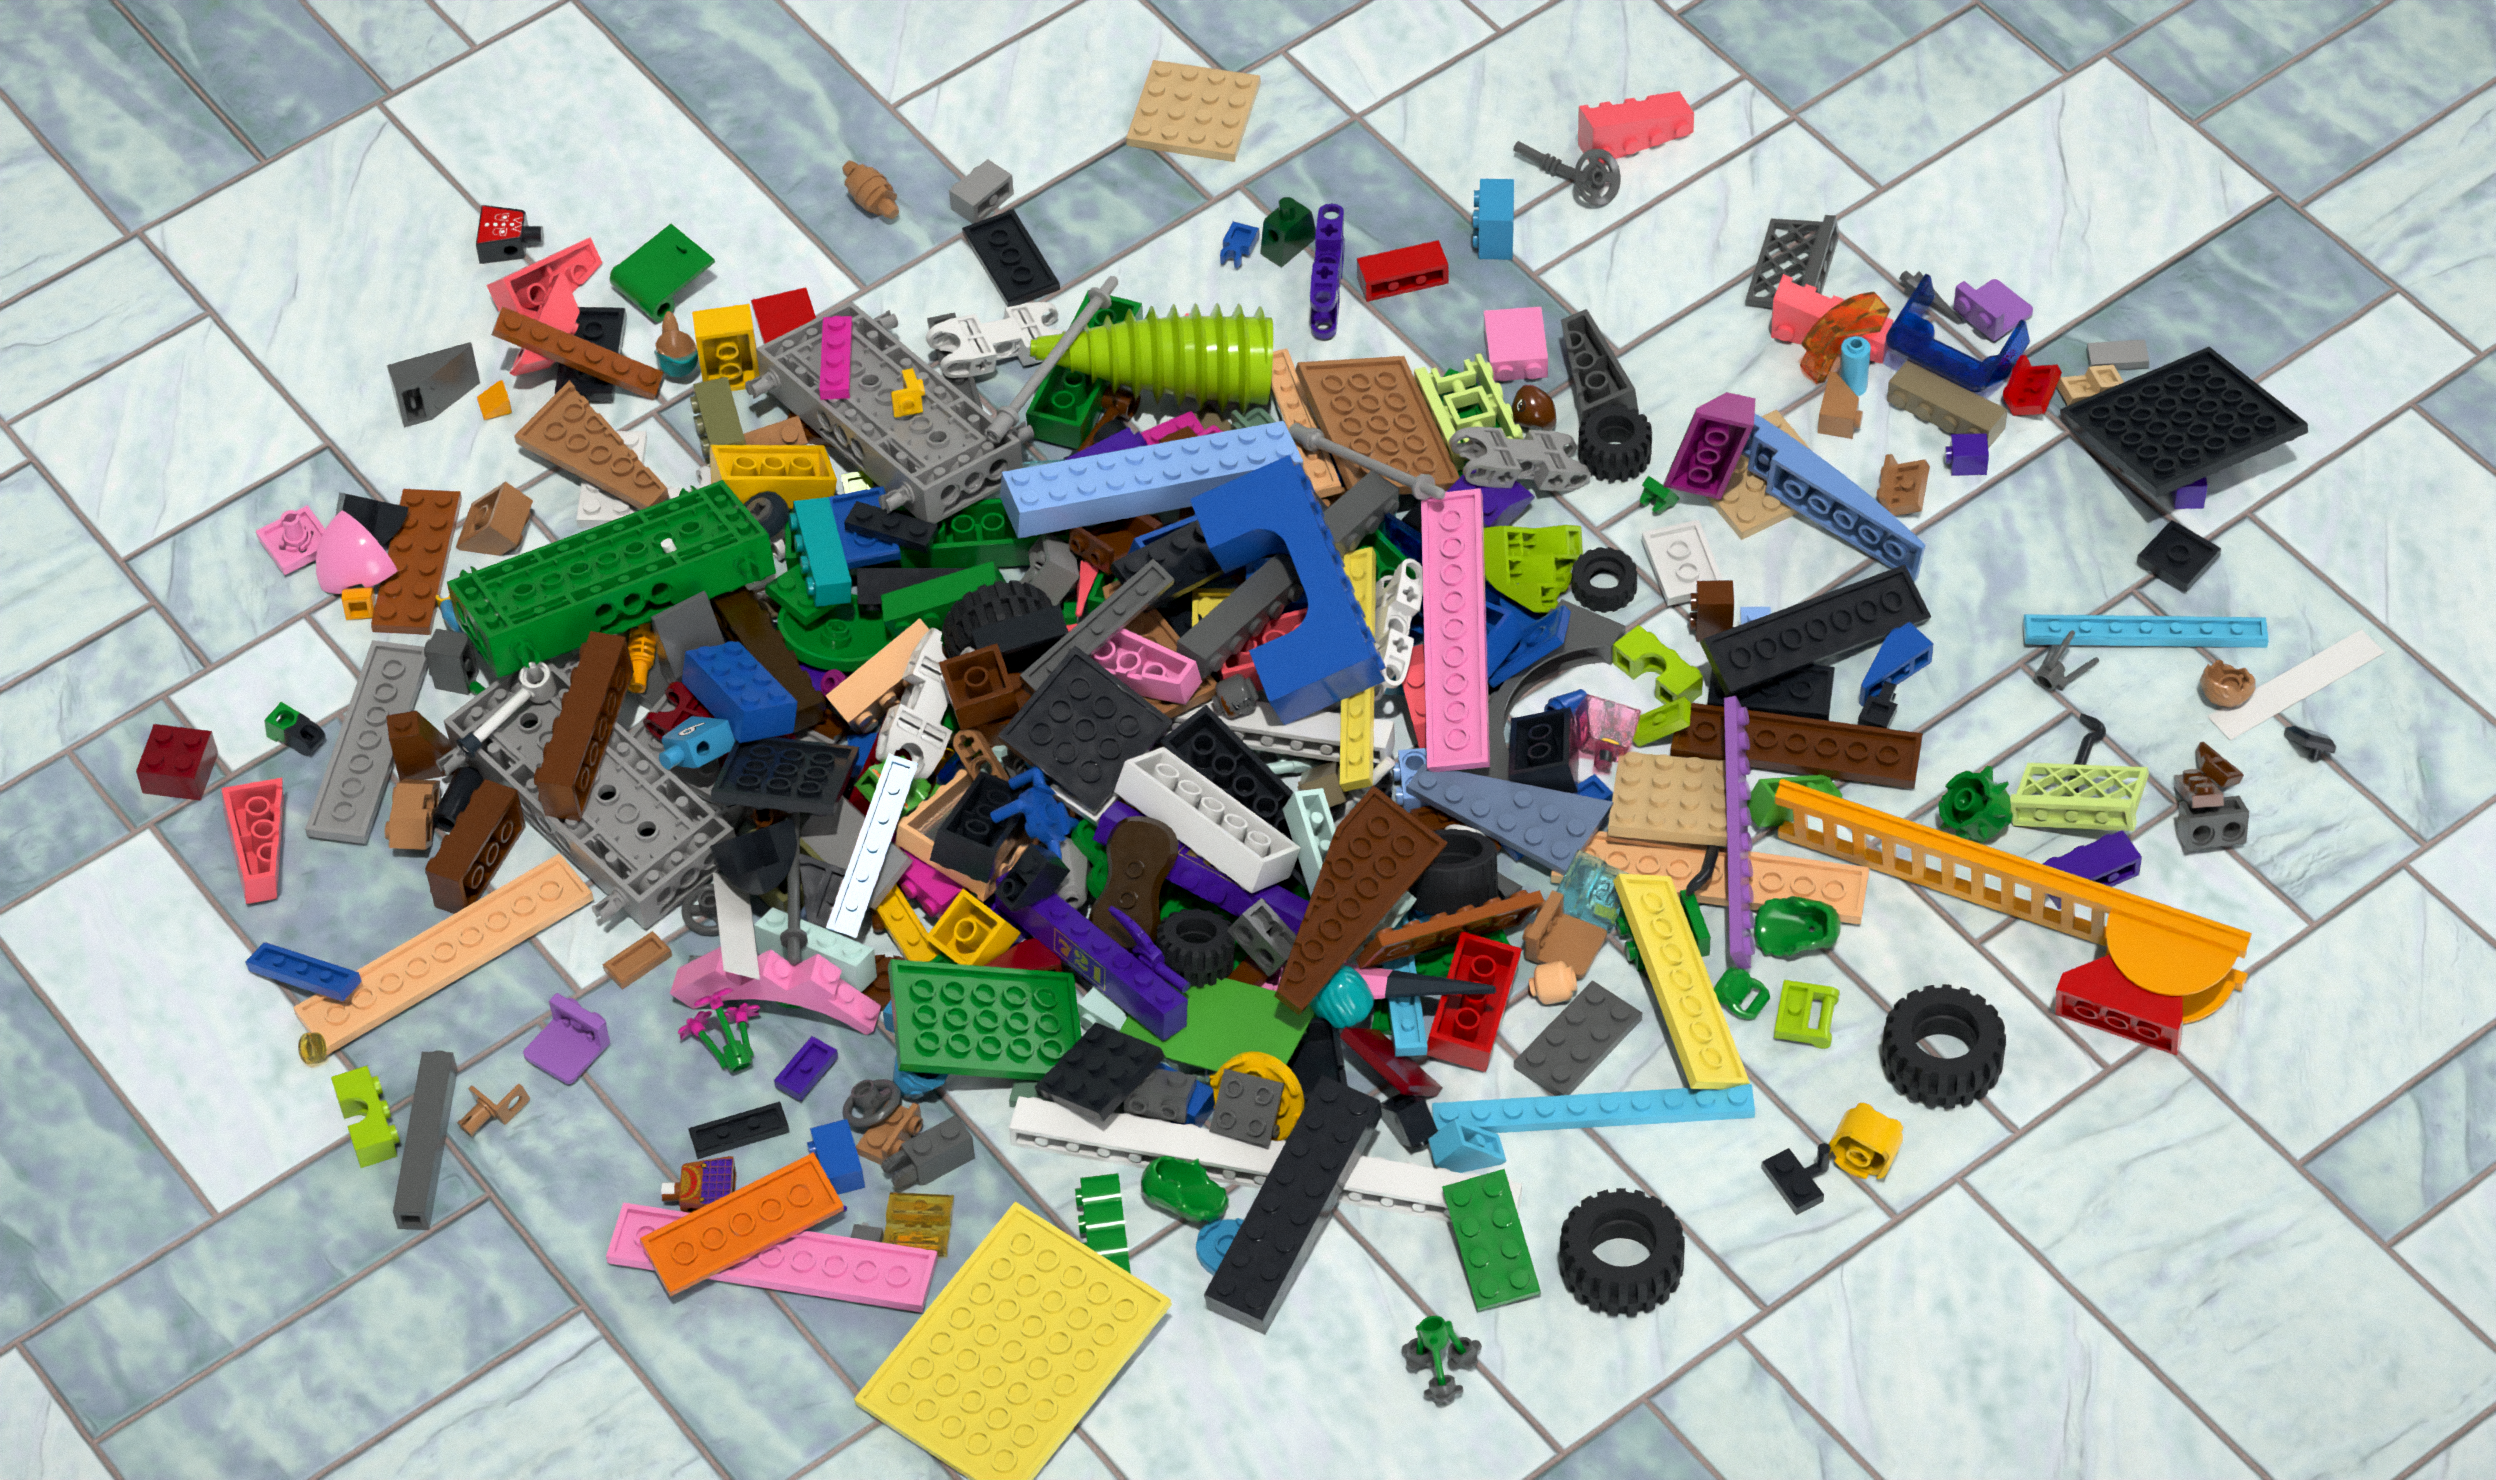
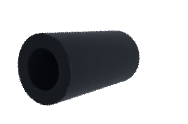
M470 766L460 767L453 775L433 815V823L442 831L451 832L455 826L457 816L460 812H464L470 803L473 791L479 789L484 779L477 769Z

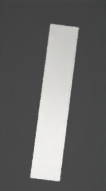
M2361 629L2256 688L2253 694L2240 705L2235 707L2224 706L2207 717L2229 740H2232L2385 652Z
M713 873L723 970L760 980L750 895L736 887L726 876Z

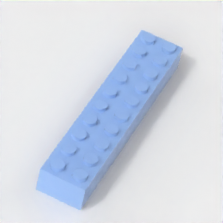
M1280 421L1004 471L1001 476L1000 498L1017 537L1023 538L1191 507V498L1285 456L1290 455L1295 464L1301 463L1302 466L1303 459L1285 422Z

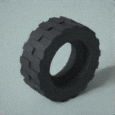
M1598 547L1594 550L1586 551L1573 564L1571 589L1572 593H1574V598L1581 603V606L1587 607L1594 612H1615L1620 608H1625L1629 602L1633 601L1634 594L1637 592L1635 562L1632 561L1629 555L1624 554L1623 551L1615 550L1611 547ZM1601 571L1612 572L1618 575L1619 583L1612 588H1598L1591 585L1590 576Z

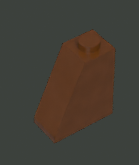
M417 710L386 715L389 741L399 781L403 779L426 780L446 776L445 770L441 771L438 768L436 760L453 750L449 739Z

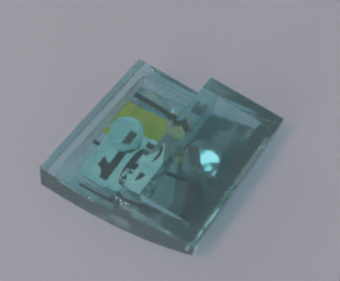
M1578 849L1556 892L1564 894L1563 912L1604 928L1610 934L1616 923L1615 919L1620 915L1621 904L1613 880L1618 874L1629 873L1608 865L1604 860Z

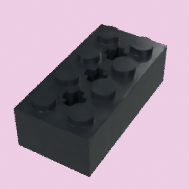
M980 771L937 830L930 861L940 864L946 869H952L965 874L973 880L988 883L1024 832L1025 823L1027 822L1024 813L1021 812L998 823L992 820L990 814L992 811L1019 799V795L1027 789L1020 787L1013 790L1009 786L1008 781Z

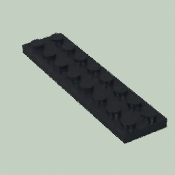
M1314 492L1315 498L1319 501L1324 512L1328 507L1317 493ZM1198 520L1112 562L1110 571L1122 585L1152 559L1174 578V584L1143 610L1145 614L1225 574L1209 550Z
M1904 564L1704 638L1700 645L1725 695L1729 696L1884 638L1893 629L1900 628L1908 622L1914 626L1927 622L1931 615Z

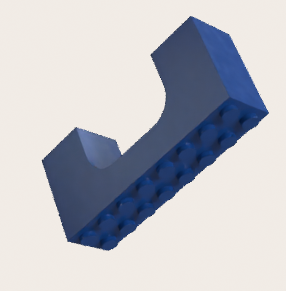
M1290 455L1190 499L1209 550L1224 573H1228L1270 554H1284L1293 560L1307 595V614L1303 622L1292 632L1249 650L1268 701L1284 726L1385 682L1381 670L1386 669L1383 658L1374 645L1376 641L1373 633L1364 620L1366 616L1362 606L1354 595V586L1344 570V561L1333 543L1335 542L1333 534L1323 518L1325 517L1323 509L1315 498L1312 482L1309 476L1306 475L1302 464H1295Z

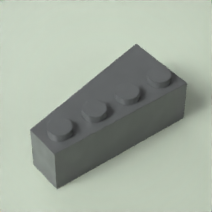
M1585 309L1561 319L1565 347L1582 419L1587 418V413L1591 410L1596 412L1597 407L1604 406L1606 408L1609 407V404H1615L1618 407H1621V404L1628 405V409L1635 408L1638 410L1635 388L1589 311Z

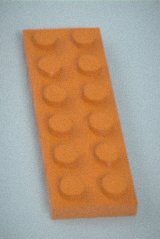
M813 1152L641 1237L640 1244L671 1297L844 1211V1205Z

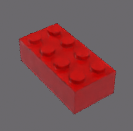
M1461 931L1447 978L1496 986V993L1441 995L1427 1041L1428 1056L1486 1072L1516 975L1522 948Z

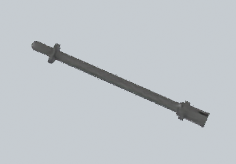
M800 812L787 813V820L792 818L795 827L796 851L793 864L787 874L788 929L781 933L780 940L781 945L788 948V962L791 965H797L800 962V948H803L808 943L807 933L800 929Z

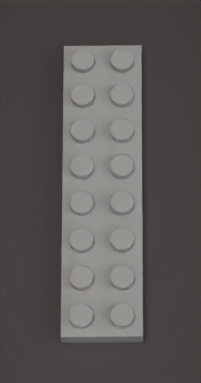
M372 640L305 828L307 837L361 844L367 843L395 762L389 741L386 715L413 710L428 666V659L424 656L423 646Z

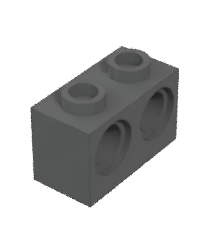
M2239 795L2223 797L2224 806L2192 808L2187 801L2179 802L2177 835L2186 850H2202L2218 846L2231 847L2235 844L2247 843L2249 810Z
M1263 898L1247 909L1227 930L1268 977L1286 964L1296 938L1293 931Z

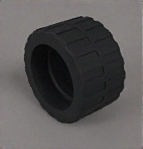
M1441 829L1433 831L1448 843L1445 849L1408 890L1417 899L1411 907L1428 915H1436L1446 912L1447 915L1456 914V911L1468 905H1473L1474 908L1481 907L1486 901L1497 898L1498 869L1495 843L1487 836L1470 830Z

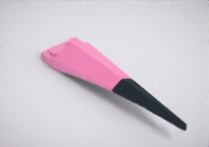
M1286 964L1271 975L1261 987L1276 991ZM1344 964L1355 969L1364 978L1374 999L1496 993V986L1376 967L1360 970L1356 964Z

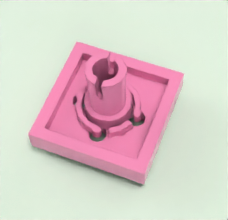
M307 505L297 511L289 510L284 512L280 519L256 530V535L285 576L316 560L317 549L325 528Z

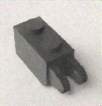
M954 1115L902 1143L901 1150L885 1159L881 1164V1168L887 1174L901 1169L891 1178L895 1188L904 1187V1185H908L915 1180L920 1185H926L975 1159L973 1137L958 1116Z

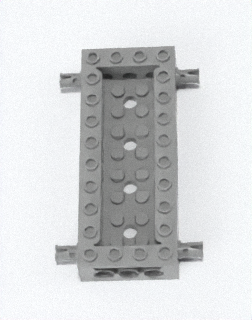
M850 301L756 348L760 376L745 382L747 393L749 395L753 394V399L769 391L797 416L799 415L806 424L880 487L884 486L887 493L879 496L878 500L882 510L886 508L887 514L903 506L916 518L935 524L1000 490L1002 472L1023 468L1021 444L1034 438L1032 427L1030 425L1026 427V421L1007 431L1000 443L995 444L985 437L984 431L993 422L994 418L888 332L898 327L897 317L895 314L891 315L890 310L872 319ZM852 316L850 398L820 400L823 317ZM913 368L916 378L922 379L925 389V396H921L923 412L896 418L892 410L891 392L903 389L901 370Z
M578 653L559 669L549 659L544 660L543 663L548 666L556 685L554 696L543 703H535L528 699L481 742L482 746L475 752L476 756L473 759L467 756L458 746L456 740L458 738L463 739L469 732L473 734L521 690L520 685L522 683L519 677L521 669L512 675L500 677L444 720L449 742L453 750L436 760V764L441 771L445 770L446 776H450L464 762H467L471 767L477 769L484 779L518 790L523 815L608 894L599 903L592 906V911L596 917L600 916L601 921L605 923L607 919L623 908L644 929H647L683 901L690 893L711 879L713 873L717 874L721 871L710 846L736 837L734 828L729 823L741 814H744L747 811L744 805H723L719 810L714 811L675 774L665 769L660 761L618 722L614 726L581 822L545 816L542 803L538 800V788L534 785V774L536 768L541 767L543 763V750L546 742L551 741L553 721L556 716H560L563 694L568 692L571 686L570 677L572 669L578 667L580 661ZM528 720L538 721V723L531 728H525L522 726ZM605 792L616 793L610 800L600 798ZM645 828L655 829L654 834L648 837L641 836L640 832Z

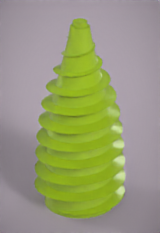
M1194 303L1189 315L1180 317L1175 304L1171 306L1167 317L1158 318L1153 306H1150L1145 319L1137 321L1131 309H1128L1123 322L1113 324L1109 315H1106L1102 326L1089 328L1086 325L1056 365L1069 368L1072 373L1076 370L1090 375L1093 384L1098 377L1110 381L1114 393L1120 384L1132 388L1135 401L1144 389L1153 392L1157 405L1163 395L1168 394L1175 397L1179 409L1185 397L1196 399L1201 412L1206 401L1213 400L1217 401L1223 414L1228 402L1239 403L1244 416L1250 404H1268L1273 365V320L1271 317H1265L1261 306L1258 307L1253 317H1245L1239 303L1232 316H1223L1218 303L1215 304L1210 316H1202L1196 303ZM1063 331L1062 334L1039 336L1036 339H1031L1030 357H1035V360L1044 361L1066 332Z

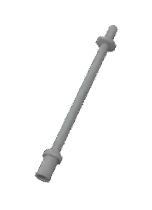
M1110 276L1100 289L1092 287L1088 291L1090 302L1010 405L1001 406L997 410L996 418L984 431V435L989 441L995 444L1000 443L1010 427L1017 425L1019 422L1018 412L1099 308L1108 309L1112 303L1109 295L1118 285L1117 277Z
M1294 423L1288 430L1293 441L1303 444L1305 449L1311 452H1316L1319 449L1408 486L1412 488V494L1417 499L1426 500L1431 496L1441 500L1445 497L1444 489L1435 486V480L1429 474H1420L1414 477L1325 439L1324 433L1317 428L1309 429L1300 423Z

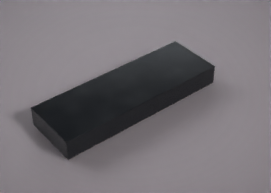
M780 1101L688 1128L697 1160L790 1133Z

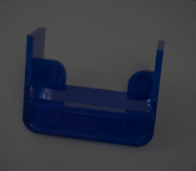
M1925 273L1886 334L1888 349L1893 354L1915 363L1971 392H1981L2005 381L2013 367H2015L2019 356L2024 353L2030 343L2026 321L2022 319L2019 321L1998 355L1989 356L1981 362L1934 339V326L1931 322L1922 318L1935 298L1931 276Z

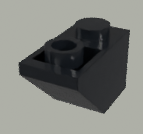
M1031 843L994 893L1010 911L1016 912L1051 896L1071 870L1053 851Z

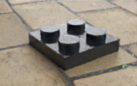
M2171 520L2138 554L2137 564L2187 592L2220 557L2222 548Z

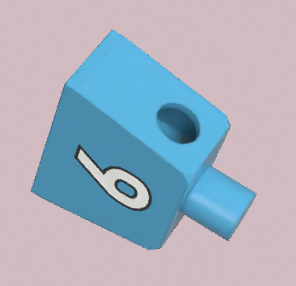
M691 716L662 737L665 751L659 754L661 765L667 770L674 766L698 768L730 752L735 739L728 720Z

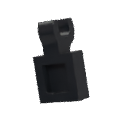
M1885 681L1878 697L1868 696L1858 717V725L1889 729L1898 704L1893 703L1896 698L1894 693L1897 687L1896 684Z

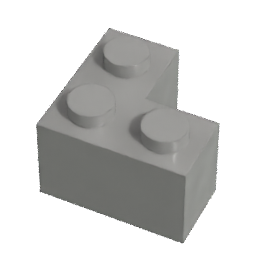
M1052 533L1041 534L1029 549L1030 568L1019 582L1021 584L1027 582L1046 593L1053 606L1059 604L1061 606L1063 597L1069 590H1073L1077 586L1080 579L1076 554L1069 549L1068 542Z

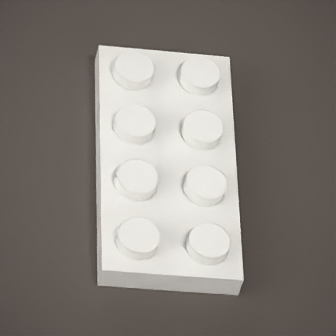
M616 431L624 440V444L638 455V459L644 465L647 446L646 431ZM582 479L576 519L578 528H593L638 511L639 508Z

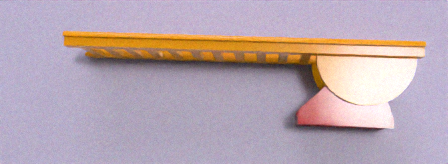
M1781 779L1779 782V787L1775 794V804L1792 809L1794 823L1785 820L1783 825L1778 828V838L2106 946L2104 957L2062 973L2056 988L2057 1016L2177 1056L2182 1040V1025L2202 1020L2217 1011L2228 1000L2234 989L2242 992L2247 981L2248 973L2232 967L2238 957L2245 959L2247 947L2252 936L2250 932L1785 779ZM1807 815L1822 819L1823 833L1808 828ZM1837 824L1852 829L1853 842L1838 838ZM1866 834L1882 839V852L1867 847ZM1896 844L1911 849L1912 862L1896 857ZM1926 854L1941 858V872L1926 867ZM1955 863L1971 868V881L1956 877ZM1985 873L2001 878V891L1985 886ZM2015 883L2031 888V901L2015 896ZM2045 893L2061 898V911L2045 906ZM2075 903L2092 908L2091 921L2075 916ZM2107 913L2109 914V916L2107 919V925L2105 926V918Z

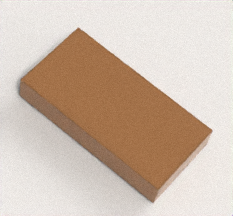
M652 931L602 965L607 975L623 990L672 957V951Z

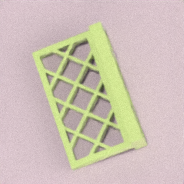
M2027 763L2017 793L2011 794L2010 797L2013 826L2134 831L2137 824L2136 812L2149 776L2148 767ZM2033 774L2047 775L2038 781L2032 778ZM2068 775L2077 776L2068 782L2062 780V778ZM2098 776L2107 777V779L2097 784L2092 781ZM2127 778H2138V780L2128 785L2122 782ZM2054 782L2058 785V787L2049 792L2043 789ZM2083 784L2089 787L2079 793L2073 790ZM2113 785L2119 788L2110 794H2106L2103 791ZM2034 792H2037L2039 795H2030V794H2032V793H2034ZM2067 793L2070 797L2061 796V795ZM2097 794L2100 798H2091V797H2092L2093 795ZM2126 795L2130 798V799H2120V798H2122V797H2124V796H2126Z

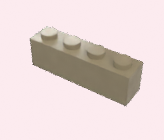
M1908 360L1888 382V402L1942 428L1946 432L1953 434L1987 433L1989 449L2005 430L2006 408Z

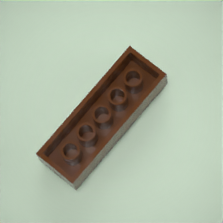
M590 631L587 642H583L580 647L578 667L572 669L570 677L571 686L569 691L563 694L560 716H556L553 721L551 741L546 742L543 750V763L541 767L536 768L534 774V785L538 788V800L542 803L545 816L581 822L634 673L626 637Z

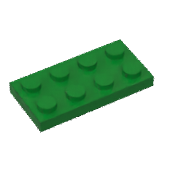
M1505 1169L1442 1186L1478 1312L1541 1294Z

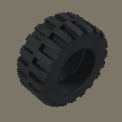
M1002 580L995 581L993 585L986 586L984 584L977 587L978 590L974 592H967L963 595L961 601L957 600L952 605L951 611H948L942 626L943 641L949 659L959 656L966 647L977 650L972 634L973 629L980 628L986 624L1001 622L1014 616L1035 612L1044 607H1052L1053 604L1050 598L1047 597L1044 591L1036 588L1034 585L1027 582L1021 584L1017 580H1010L1009 583H1004Z
M1942 984L1941 988L1929 985L1923 987V991L1920 992L1918 989L1913 990L1907 994L1906 999H1899L1894 1004V1009L1889 1011L1886 1017L1881 1057L1882 1066L1886 1068L1885 1074L1889 1081L1895 1082V1088L1901 1094L1908 1093L1910 1100L1919 1103V1101L1926 1102L1927 1107L1936 1108V1105H1944V1109L1955 1108V1104L1961 1103L1962 1106L1972 1104L1973 1098L1979 1100L1988 1094V1089L1994 1088L1998 1082L1999 1075L2002 1073L2006 1047L2004 1022L1998 1017V1011L1992 1004L1986 1005L1984 997L1979 994L1975 996L1970 994V990L1960 987L1959 990L1952 988V985ZM1945 1034L1962 1040L1971 1050L1960 1057L1945 1059L1927 1054L1916 1043L1930 1035Z
M1616 1188V1192L1609 1193L1607 1189L1597 1192V1197L1595 1198L1591 1195L1581 1200V1207L1577 1205L1572 1208L1568 1213V1219L1564 1220L1561 1228L1560 1273L1564 1278L1566 1288L1571 1293L1575 1292V1299L1581 1304L1589 1303L1590 1309L1598 1313L1601 1310L1608 1311L1609 1316L1618 1317V1313H1627V1317L1636 1316L1637 1311L1643 1310L1644 1313L1654 1310L1655 1303L1664 1304L1670 1298V1293L1677 1290L1680 1284V1277L1683 1276L1685 1237L1683 1236L1682 1225L1678 1219H1675V1213L1669 1206L1662 1207L1660 1199L1653 1195L1648 1198L1643 1191L1635 1190L1632 1193L1626 1192V1188ZM1624 1238L1639 1242L1651 1252V1255L1636 1265L1614 1266L1600 1260L1593 1253V1250L1605 1241Z

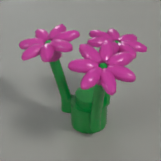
M724 988L713 993L711 996L707 995L700 998L694 1003L696 1007L709 1002L712 1010L715 1009L729 1044L723 1047L724 1053H721L705 1032L706 1028L704 1025L709 1022L707 1018L712 1015L711 1011H699L694 1019H687V1024L678 1030V1034L681 1040L690 1033L696 1037L700 1036L718 1059L721 1068L725 1069L728 1067L730 1073H734L747 1068L753 1063L751 1057L754 1056V1053L750 1046L746 1024L748 1023V1017L759 1015L757 1010L760 1009V1006H748L747 1003H743L739 1006V1009L731 1006L724 1012L721 1007L724 1005L721 996L733 991L731 988ZM736 1021V1025L740 1028L743 1044H741L740 1040H735L729 1022Z

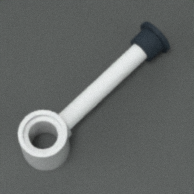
M530 662V668L524 666L519 675L522 683L520 685L521 690L473 734L469 732L463 739L458 738L456 740L458 746L467 756L473 759L476 756L475 752L482 746L481 742L528 699L535 703H543L554 696L556 685L546 664L539 662L536 665L534 662Z

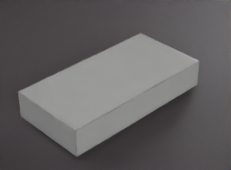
M2145 339L2087 343L2086 351L2090 367L2114 365L2116 370L2149 368V357Z

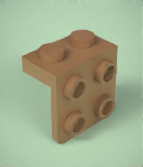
M1552 890L1547 900H1544L1537 908L1536 919L1533 924L1528 923L1524 930L1522 939L1525 941V958L1539 964L1563 961L1568 967L1572 966L1576 978L1581 979L1586 975L1607 938V931L1604 928L1563 913L1564 894Z

